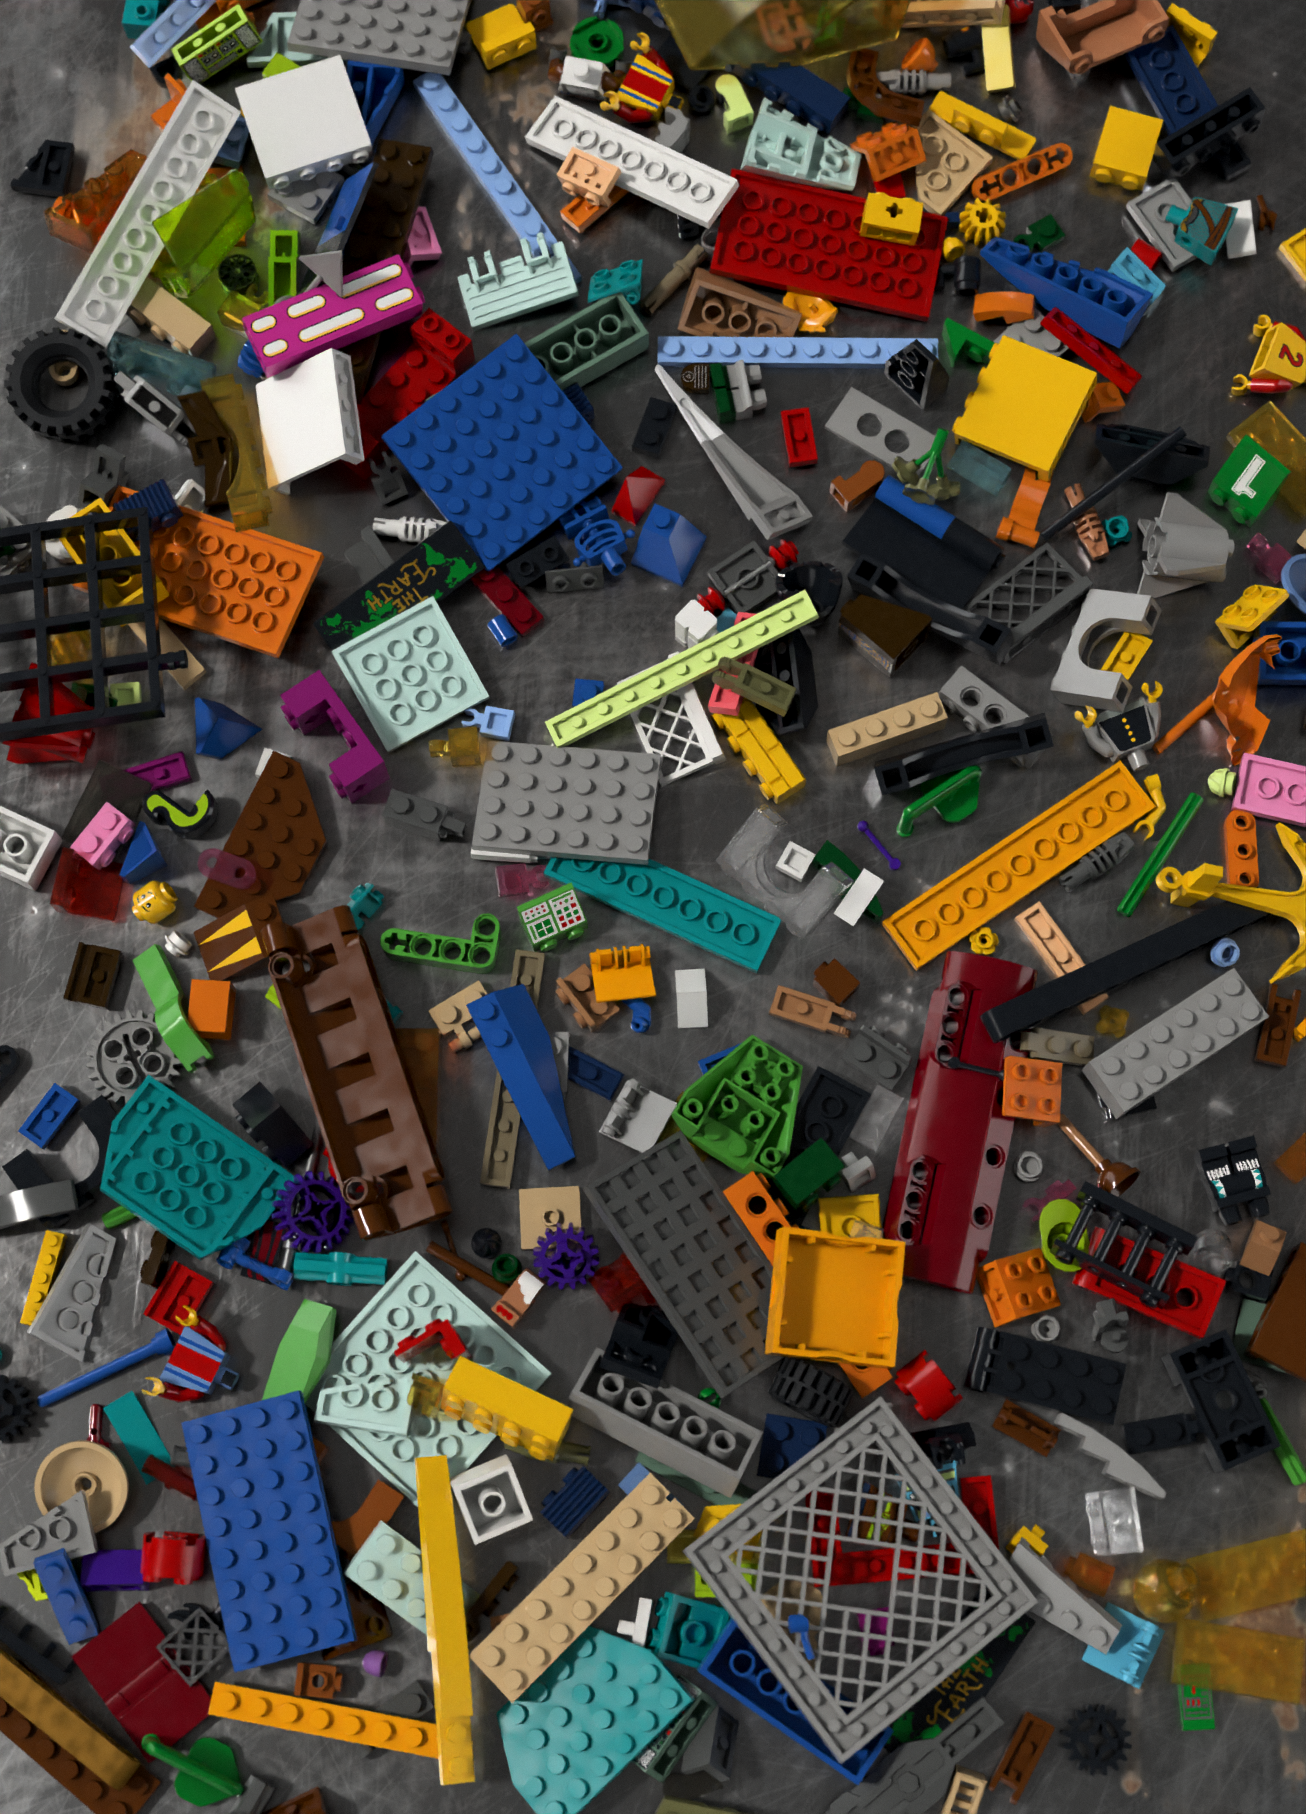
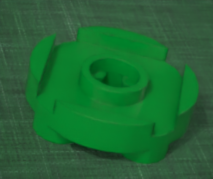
M589 17L580 21L574 27L570 38L572 57L602 62L608 69L616 64V60L621 59L624 55V36L622 30L614 21L609 19L604 21L599 20V17ZM593 40L604 42L600 48L592 47Z

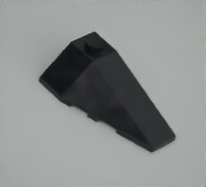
M917 339L885 362L884 375L923 411L947 390L950 378L948 372L938 358Z

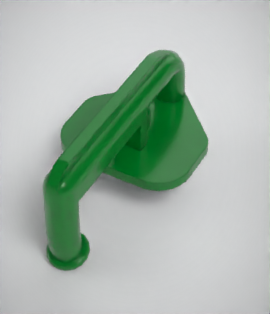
M978 765L969 766L963 770L959 769L922 782L920 790L923 797L903 810L897 825L898 834L902 837L910 836L914 831L913 821L933 807L944 820L951 823L960 822L974 813L978 804L979 785L982 775L981 767Z
M148 1734L142 1739L141 1746L146 1753L179 1769L174 1781V1788L182 1799L198 1807H204L231 1796H240L243 1793V1785L240 1781L232 1749L229 1746L211 1737H203L195 1741L189 1753L185 1755L161 1743L159 1737L155 1734Z

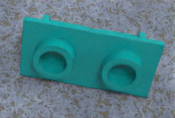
M366 883L364 886L362 884L358 885L349 896L352 900L347 905L351 909L358 931L365 922L357 915L362 912L367 918H370L383 904L381 900L384 898V895L377 889L372 893L370 890L374 885L371 883Z

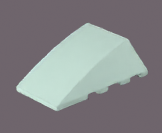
M764 97L748 138L740 170L822 189L853 191L862 154L831 136L827 139L817 134L818 129L809 123L806 127L793 120L794 114L785 109L782 113L771 107L772 101Z

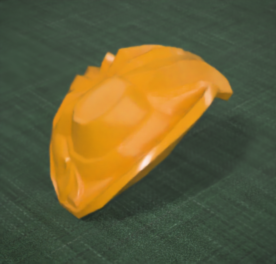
M787 292L783 298V305L802 313L797 326L801 332L804 331L806 333L808 331L812 334L816 331L825 333L826 329L823 326L831 324L838 312V309L833 307L832 303L826 299L795 292Z

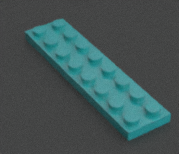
M551 857L543 873L544 877L562 885L572 883L575 891L756 974L782 922L781 918L652 859L648 860V865Z

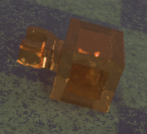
M1076 1552L1075 1557L1069 1556L1063 1573L1078 1588L1095 1596L1105 1597L1116 1568L1082 1552Z

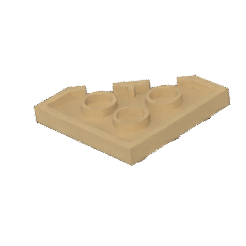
M928 109L923 114L919 127L912 126L918 130L927 161L914 166L918 202L924 203L923 208L927 211L944 216L945 212L955 204L972 185L974 180L992 163L993 157Z

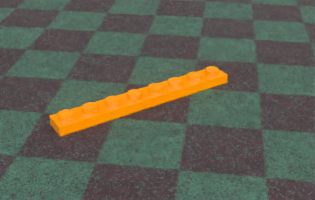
M218 1681L214 1683L208 1711L209 1715L439 1759L436 1723Z

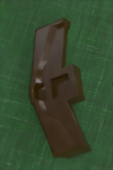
M205 390L177 396L197 434L196 437L188 438L194 467L205 466V509L229 504L233 501V453L235 449L232 437L227 433Z

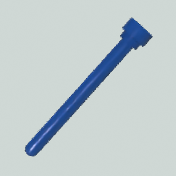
M165 1328L155 1333V1337L151 1339L150 1343L40 1395L37 1398V1404L40 1407L48 1406L156 1353L157 1355L164 1354L166 1356L173 1352L176 1345L175 1340L169 1329Z

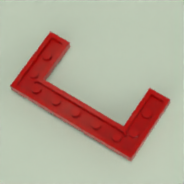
M991 1475L959 1478L961 1502L999 1550ZM811 1492L805 1496L806 1508H810ZM817 1492L815 1509L832 1511L834 1494ZM806 1513V1514H807V1525H808L809 1513ZM814 1514L813 1532L829 1534L831 1517ZM836 1518L835 1535L841 1536L839 1518ZM812 1537L810 1554L827 1557L829 1539ZM834 1540L829 1586L892 1581L895 1549L888 1548L842 1553L841 1541ZM951 1543L945 1544V1551L958 1553ZM940 1544L923 1545V1548L939 1550ZM900 1550L899 1567L915 1570L917 1552ZM922 1553L921 1571L937 1573L939 1555ZM944 1556L943 1574L959 1575L961 1559ZM811 1560L813 1578L824 1580L826 1562ZM966 1564L965 1574H972L973 1571ZM898 1573L897 1580L914 1579V1575ZM813 1583L814 1588H815V1587H823V1586H824V1585L814 1584V1583Z

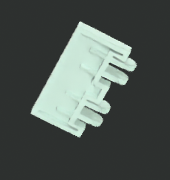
M543 232L536 234L542 256L533 258L531 246L527 238L520 239L527 266H525L520 255L499 262L502 273L500 275L497 273L490 250L484 252V260L488 266L489 274L480 276L479 266L474 256L467 257L474 284L468 273L457 278L472 329L476 331L579 296L563 241L551 245L554 256L551 257Z

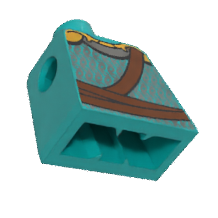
M1195 197L1187 211L1172 204L1165 220L1179 226L1174 239L1176 244L1212 266L1234 223L1238 208Z

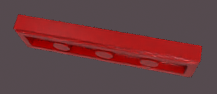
M1054 307L1040 322L1041 326L1126 394L1142 378L1141 374L1057 307Z

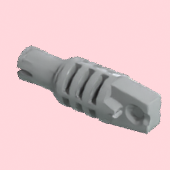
M896 69L876 72L880 83L898 94L903 93V95H907V93H911V95H915V93L923 95L926 91L931 90L950 91L951 73H926L924 70H919V73H916V70H912L909 73L908 69L903 71Z

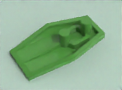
M303 1300L279 1344L262 1400L300 1390L306 1403L331 1360L337 1309L311 1300Z

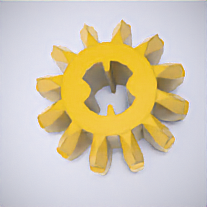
M977 198L974 204L968 202L965 205V209L960 213L959 217L961 222L959 230L961 233H965L964 238L966 241L974 239V244L977 246L980 241H983L986 245L994 236L1000 238L1001 233L1006 228L1004 222L1006 214L1000 211V203L992 206L990 198L985 203H982Z

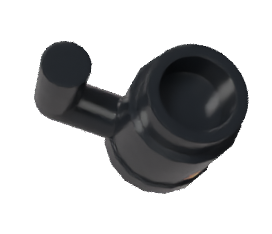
M968 25L942 37V44L947 58H958L971 53L974 62L961 66L963 76L985 69L984 56L981 51V38L975 25Z
M961 256L956 258L953 263L939 264L934 289L944 290L945 275L954 274L956 295L963 298L974 297L978 294V288L980 287L981 260L975 256Z

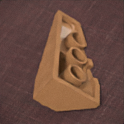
M696 267L677 329L698 337H793L802 313L724 276L710 274L709 271Z

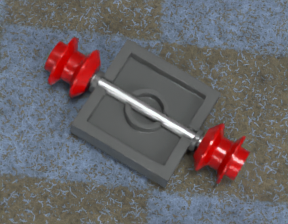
M780 539V547L775 548L772 545L769 547L770 557L767 558L753 540L707 571L708 577L717 589L708 587V595L705 597L697 594V602L704 607V611L708 610L713 615L716 609L722 612L725 611V601L729 603L736 614L738 612H752L777 595L775 579L779 572L775 567L784 569L787 567L786 563L788 561L797 563L796 556L799 555L796 546L790 540Z

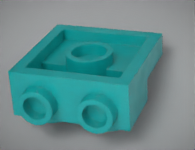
M666 1591L664 1598L660 1597L656 1603L655 1615L659 1616L656 1629L652 1628L648 1633L646 1645L661 1659L698 1668L727 1624L730 1615L723 1607Z

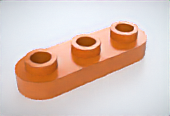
M1233 810L1224 821L1227 884L1258 887L1259 870L1255 818L1251 813ZM1236 819L1244 820L1246 825L1244 827L1238 826ZM1244 847L1247 850V855H1241L1238 852V848ZM1244 875L1248 877L1249 883H1242L1240 881V876Z

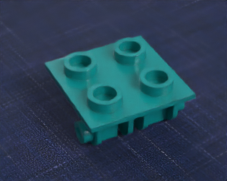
M643 259L638 261L628 260L615 269L597 271L590 279L588 303L621 292L629 304H637L641 298Z

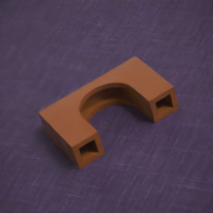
M313 1437L318 1464H320L330 1447ZM378 1480L360 1509L353 1516L342 1521L332 1522L336 1545L343 1548L341 1555L351 1561L381 1520L390 1526L407 1497L383 1481Z

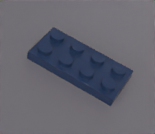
M1173 25L1167 27L1164 37L1159 41L1147 43L1123 54L1158 118L1163 119L1162 125L1168 136L1218 106Z

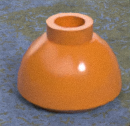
M927 37L919 39L910 48L902 61V69H908L909 73L912 70H916V73H919V70L932 73L938 66V62L935 60L934 46Z

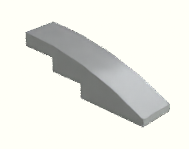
M1062 1412L1057 1414L1053 1426L1082 1438L1077 1450L1105 1462L1102 1475L1158 1500L1165 1498L1166 1492L1118 1445L1076 1419Z

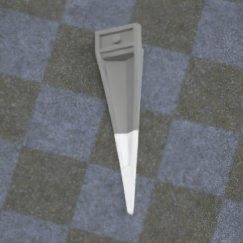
M657 364L655 372L748 521H754L767 540L808 524L813 516L799 496L732 441L688 397L669 374Z

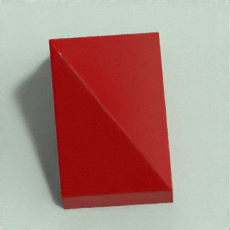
M643 466L639 467L625 478L611 512L636 527L666 480Z

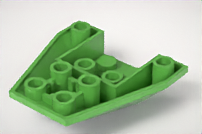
M751 1035L684 1091L671 1116L690 1143L742 1174L754 1171L756 1176L762 1173L765 1178L773 1179V1176L781 1170L790 1153L803 1066L756 1036Z

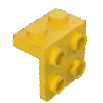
M1172 3L1166 10V14L1169 17L1168 26L1173 25L1198 68L1211 52L1218 32L1213 30L1208 23L1201 22L1193 17L1186 9L1179 8Z
M514 4L505 5L466 24V30L470 32L471 40L487 70L537 48L535 29L531 22L524 23Z
M1257 584L1245 589L1242 596L1234 604L1226 607L1222 615L1215 621L1230 647L1239 649L1253 635V630L1263 621L1270 620L1278 612L1276 609L1289 597V593L1286 589Z

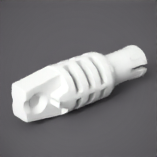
M407 516L400 517L399 520L375 517L374 522L376 523H373V531L376 536L398 537L401 542L420 543L447 522L427 518V520L424 518L417 519L416 517L409 518Z

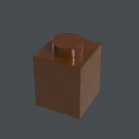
M835 958L829 964L824 961L813 973L816 976L813 980V986L827 1000L835 1003V1006L841 1007L860 986V982Z

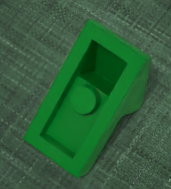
M947 317L944 322L942 336L952 368H954L963 352L967 353L972 360L982 361L988 365L991 360L989 359V354L995 342Z

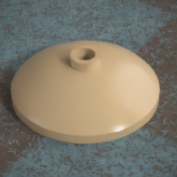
M78 1440L57 1447L43 1460L36 1474L35 1498L43 1516L79 1491L85 1489L94 1533L111 1525L121 1514L127 1502L129 1483L122 1462L110 1449L93 1441ZM83 1478L91 1481V1488L84 1487L82 1484Z

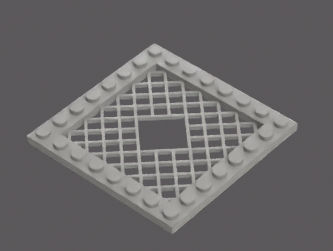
M881 1396L683 1550V1553L840 1764L1038 1602ZM874 1442L879 1450L867 1447ZM860 1453L859 1470L843 1467ZM866 1453L882 1456L880 1473L864 1470ZM887 1460L899 1475L886 1474ZM836 1472L834 1489L819 1487L822 1482ZM841 1472L858 1475L856 1492L840 1490ZM863 1476L880 1478L878 1495L862 1493ZM885 1479L902 1481L900 1498L884 1496ZM907 1486L918 1501L905 1499ZM811 1492L810 1508L793 1506ZM817 1492L834 1494L832 1511L815 1509ZM839 1495L856 1497L854 1515L837 1512ZM861 1498L877 1500L876 1518L859 1515ZM883 1501L899 1504L898 1521L881 1519ZM905 1505L921 1507L920 1524L903 1522ZM787 1511L785 1527L769 1525ZM792 1511L809 1513L807 1531L790 1528ZM926 1511L938 1527L925 1525ZM814 1514L831 1517L829 1534L813 1532ZM836 1518L853 1520L851 1537L835 1535ZM858 1521L875 1523L873 1540L857 1538ZM881 1524L897 1526L895 1544L879 1541ZM903 1527L919 1530L917 1547L901 1545ZM762 1530L760 1547L743 1545ZM768 1530L784 1533L783 1550L766 1548ZM924 1531L941 1533L939 1550L923 1548ZM790 1534L807 1536L805 1554L788 1551ZM812 1537L829 1539L827 1557L810 1554ZM946 1537L958 1553L945 1551ZM834 1540L895 1549L888 1612L827 1604ZM737 1550L735 1566L728 1556ZM743 1550L760 1552L758 1570L741 1568ZM900 1550L917 1552L915 1570L899 1567ZM765 1553L782 1556L780 1573L763 1571ZM922 1553L939 1555L937 1573L921 1571ZM787 1556L804 1559L802 1576L785 1574ZM944 1556L961 1559L959 1576L943 1574ZM809 1560L826 1562L824 1580L808 1577ZM966 1564L978 1579L965 1577ZM741 1573L757 1575L755 1592ZM898 1573L914 1575L913 1593L896 1590ZM762 1576L779 1578L777 1596L760 1594ZM920 1576L936 1578L935 1596L918 1594ZM785 1579L801 1582L800 1599L783 1597ZM942 1579L959 1581L957 1599L940 1597ZM964 1582L980 1585L979 1602L963 1600ZM807 1583L824 1585L822 1603L805 1600ZM987 1590L991 1597L985 1601V1594ZM896 1596L912 1598L910 1616L894 1613ZM760 1599L777 1602L775 1618ZM918 1599L934 1601L933 1619L916 1617ZM782 1602L799 1605L798 1614L801 1615L804 1613V1606L821 1608L819 1626L809 1625V1630L819 1631L817 1649H813L814 1654H816L814 1671L800 1653H805L804 1647H800V1633H796L795 1644H793L781 1628V1626L789 1627L788 1621L780 1620ZM940 1602L956 1604L955 1622L938 1620ZM962 1605L978 1607L961 1621ZM827 1609L843 1611L842 1629L825 1627ZM849 1612L866 1614L864 1632L847 1630ZM871 1615L888 1618L886 1636L869 1633ZM893 1619L910 1621L908 1639L892 1637ZM915 1622L932 1624L930 1642L914 1640ZM938 1625L953 1627L936 1641ZM824 1632L841 1634L839 1652L822 1650ZM846 1635L863 1638L861 1656L845 1653ZM869 1639L885 1641L884 1659L867 1657ZM891 1642L908 1644L906 1662L889 1660ZM913 1645L929 1647L912 1661ZM821 1655L838 1658L837 1676L820 1674ZM844 1659L861 1661L859 1679L842 1677ZM866 1662L883 1664L881 1682L864 1680ZM889 1665L904 1667L887 1681ZM820 1679L836 1681L834 1698ZM841 1682L858 1684L856 1703L840 1700ZM864 1685L880 1687L862 1702ZM840 1706L853 1707L854 1709L846 1715Z

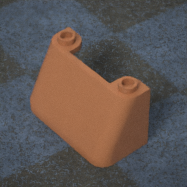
M1101 0L1066 15L1063 9L1056 13L1051 5L1039 10L1036 39L1041 48L1071 74H1082L1091 67L1147 43L1159 41L1165 35L1169 17L1158 0Z

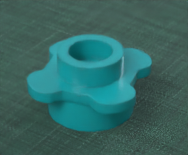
M1120 515L1101 522L1106 532L1105 536L1108 546H1115L1117 542L1121 541L1129 542L1132 539V532L1129 531L1126 517ZM1114 529H1118L1119 532L1115 533Z

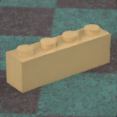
M146 277L127 310L130 312V317L139 325L145 323L151 328L150 331L156 338L161 341L166 339L180 356L185 357L187 355L194 361L216 338L213 327L209 322L149 277Z
M938 692L830 729L827 732L826 742L837 767L945 729L948 717Z

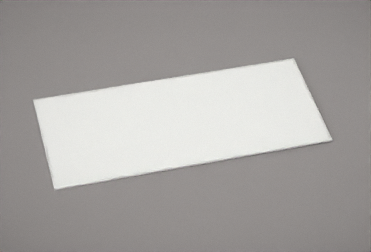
M864 868L833 914L854 926L884 881Z

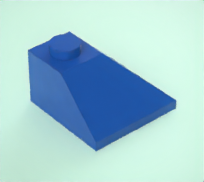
M655 503L642 528L631 565L683 587L707 536L681 514Z

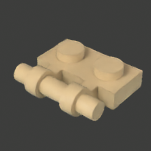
M479 980L428 1010L444 1038L453 1032L457 1035L458 1038L448 1043L453 1053L462 1048H465V1050L473 1046L472 1042L481 1037L477 1027L468 1032H465L463 1029L464 1025L473 1021L466 1005L487 995Z

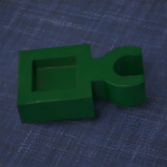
M1049 214L1027 226V234L1016 236L1013 242L1028 246L1029 252H1032L1037 247L1040 253H1043V251L1064 241L1066 235L1054 217Z
M73 682L71 691L87 705L95 707L94 684ZM109 692V707H116L118 700L112 697V694Z

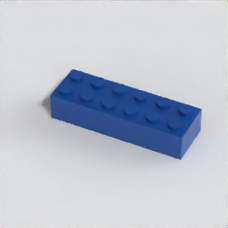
M732 1617L697 1668V1671L856 1785L860 1784L894 1731L888 1725L840 1764ZM820 1679L834 1698L835 1687L824 1679ZM840 1691L841 1701L855 1702ZM840 1706L846 1715L854 1709L853 1707Z

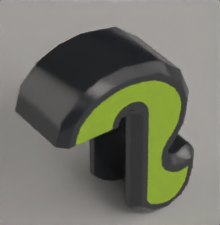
M159 790L145 795L142 804L143 810L153 823L160 825L165 818L170 829L178 837L185 839L201 837L212 827L218 815L217 802L209 790L204 792L190 812Z

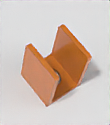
M191 980L187 1020L202 1039L230 1040L232 1038L236 988L231 981Z

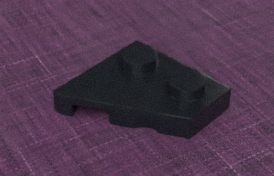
M45 140L39 147L37 154L31 157L25 164L26 170L17 180L14 178L11 181L10 186L12 190L65 197L75 152L74 144Z

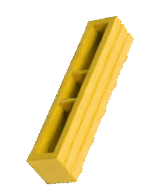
M46 1230L22 1313L21 1324L31 1326L56 1280L68 1239L67 1235Z

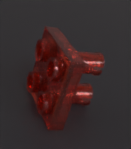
M624 1252L617 1260L608 1266L599 1268L594 1276L588 1279L611 1313L616 1310L619 1314L623 1304H633L631 1299L640 1293L643 1295L646 1303L652 1304L656 1302Z

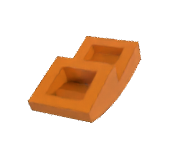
M1009 291L975 295L973 315L976 322L1001 316L1004 317L1007 324L1034 318L1036 298L1032 294Z

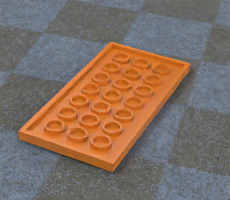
M118 485L108 506L109 510L114 512V503H118L138 491ZM179 505L184 516L179 518L174 526L169 528L162 527L153 532L155 573L169 593L167 598L158 603L159 618L279 659L324 560V555L322 552ZM137 540L133 543L140 551V541ZM88 582L71 584L75 589L88 593Z

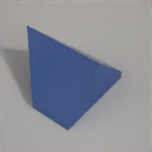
M200 697L195 698L196 754L221 759L262 730V728L222 703Z
M141 821L138 823L119 874L123 881L128 884H132L168 866L150 829L145 822Z

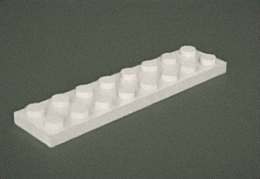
M557 96L553 97L525 136L527 144L565 161L572 147H575L619 167L622 173L615 183L616 186L708 229L739 187L737 179Z

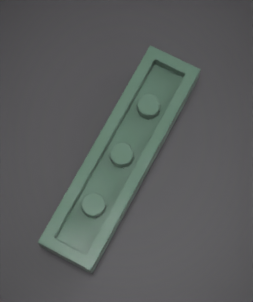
M640 1451L635 1459L636 1463H641L649 1470L716 1506L743 1504L757 1493V1491L739 1482L732 1497L729 1498Z

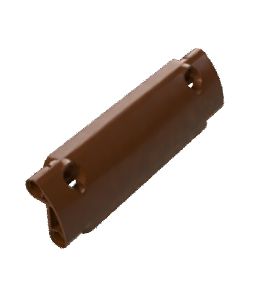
M348 905L337 906L292 926L285 922H275L263 927L260 933L269 957V973L341 1194L350 1205L361 1241L404 1232L452 1214L453 1210L445 1187L440 1185L445 1180L444 1169L369 948L363 936L358 933L350 907ZM290 962V970L286 974H282L284 965ZM303 962L310 965L309 971H305ZM376 1184L383 1186L384 1193L379 1194ZM363 1185L364 1195L357 1200L355 1196L356 1190L359 1186Z

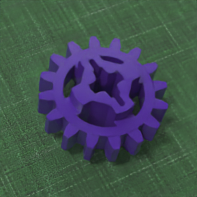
M572 1222L569 1223L567 1229H563L561 1223H557L555 1232L550 1228H546L545 1234L547 1238L538 1236L537 1244L540 1247H534L533 1255L537 1256L533 1262L534 1267H542L539 1270L538 1276L542 1278L547 1275V1285L549 1286L555 1281L559 1282L560 1290L564 1288L565 1283H569L570 1287L575 1289L576 1281L578 1280L585 1285L587 1283L586 1274L594 1276L595 1268L592 1265L599 1264V1257L595 1256L599 1252L598 1245H591L594 1241V1236L591 1234L585 1237V1227L583 1226L578 1231L573 1230ZM570 1239H573V1240H575V1241H577V1242H579V1243L576 1244L575 1242L571 1241ZM556 1241L555 1248L548 1250V1253H546L548 1247ZM567 1252V1255L570 1256L571 1259L565 1260V1257L561 1256V1253ZM586 1259L584 1265L576 1271L575 1268L578 1263H582Z

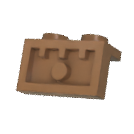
M585 963L564 979L560 977L556 980L558 988L555 991L556 995L564 1005L569 1003L575 1010V1013L572 1015L582 1029L587 1026L592 1033L620 1013V1009L614 1001L596 1003L592 972Z

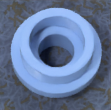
M1228 937L1218 939L1213 944L1210 952L1211 960L1220 967L1235 964L1240 955L1236 942Z

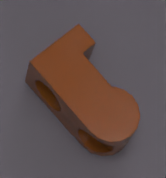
M869 460L861 466L859 472L847 480H844L841 475L832 480L829 492L843 509L848 512L879 489L885 474L884 467L878 461Z

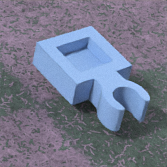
M486 706L484 714L479 713L474 708L464 710L466 715L474 716L471 722L462 721L464 728L469 730L480 728L479 733L482 737L504 741L510 740L516 715L514 710Z

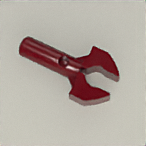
M93 1404L90 1406L89 1437L86 1440L99 1443L111 1450V1443L105 1442L101 1437L103 1407L100 1404Z

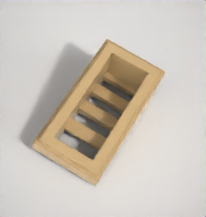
M955 1765L941 1814H964L952 1810V1805L968 1810L967 1814H977L987 1784L986 1775L960 1765ZM960 1781L973 1784L975 1788L963 1785ZM959 1792L971 1796L972 1799L968 1801L956 1797V1793Z

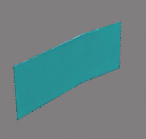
M133 1391L128 1392L103 1408L146 1485L176 1467L171 1465V1457Z

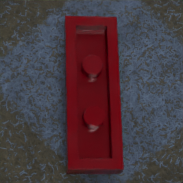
M498 566L489 573L484 568L469 579L497 611L505 615L511 626L522 638L544 621L543 615Z

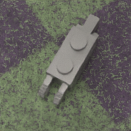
M119 371L113 380L125 389L121 394L125 398L124 400L165 434L175 437L190 449L188 437L178 431L182 424L185 423L195 432L185 411L145 378L139 377L136 374L131 379L124 372Z

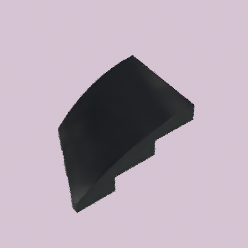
M623 1303L599 1367L658 1389L678 1336L677 1331L664 1311L660 1310L659 1305L641 1306Z

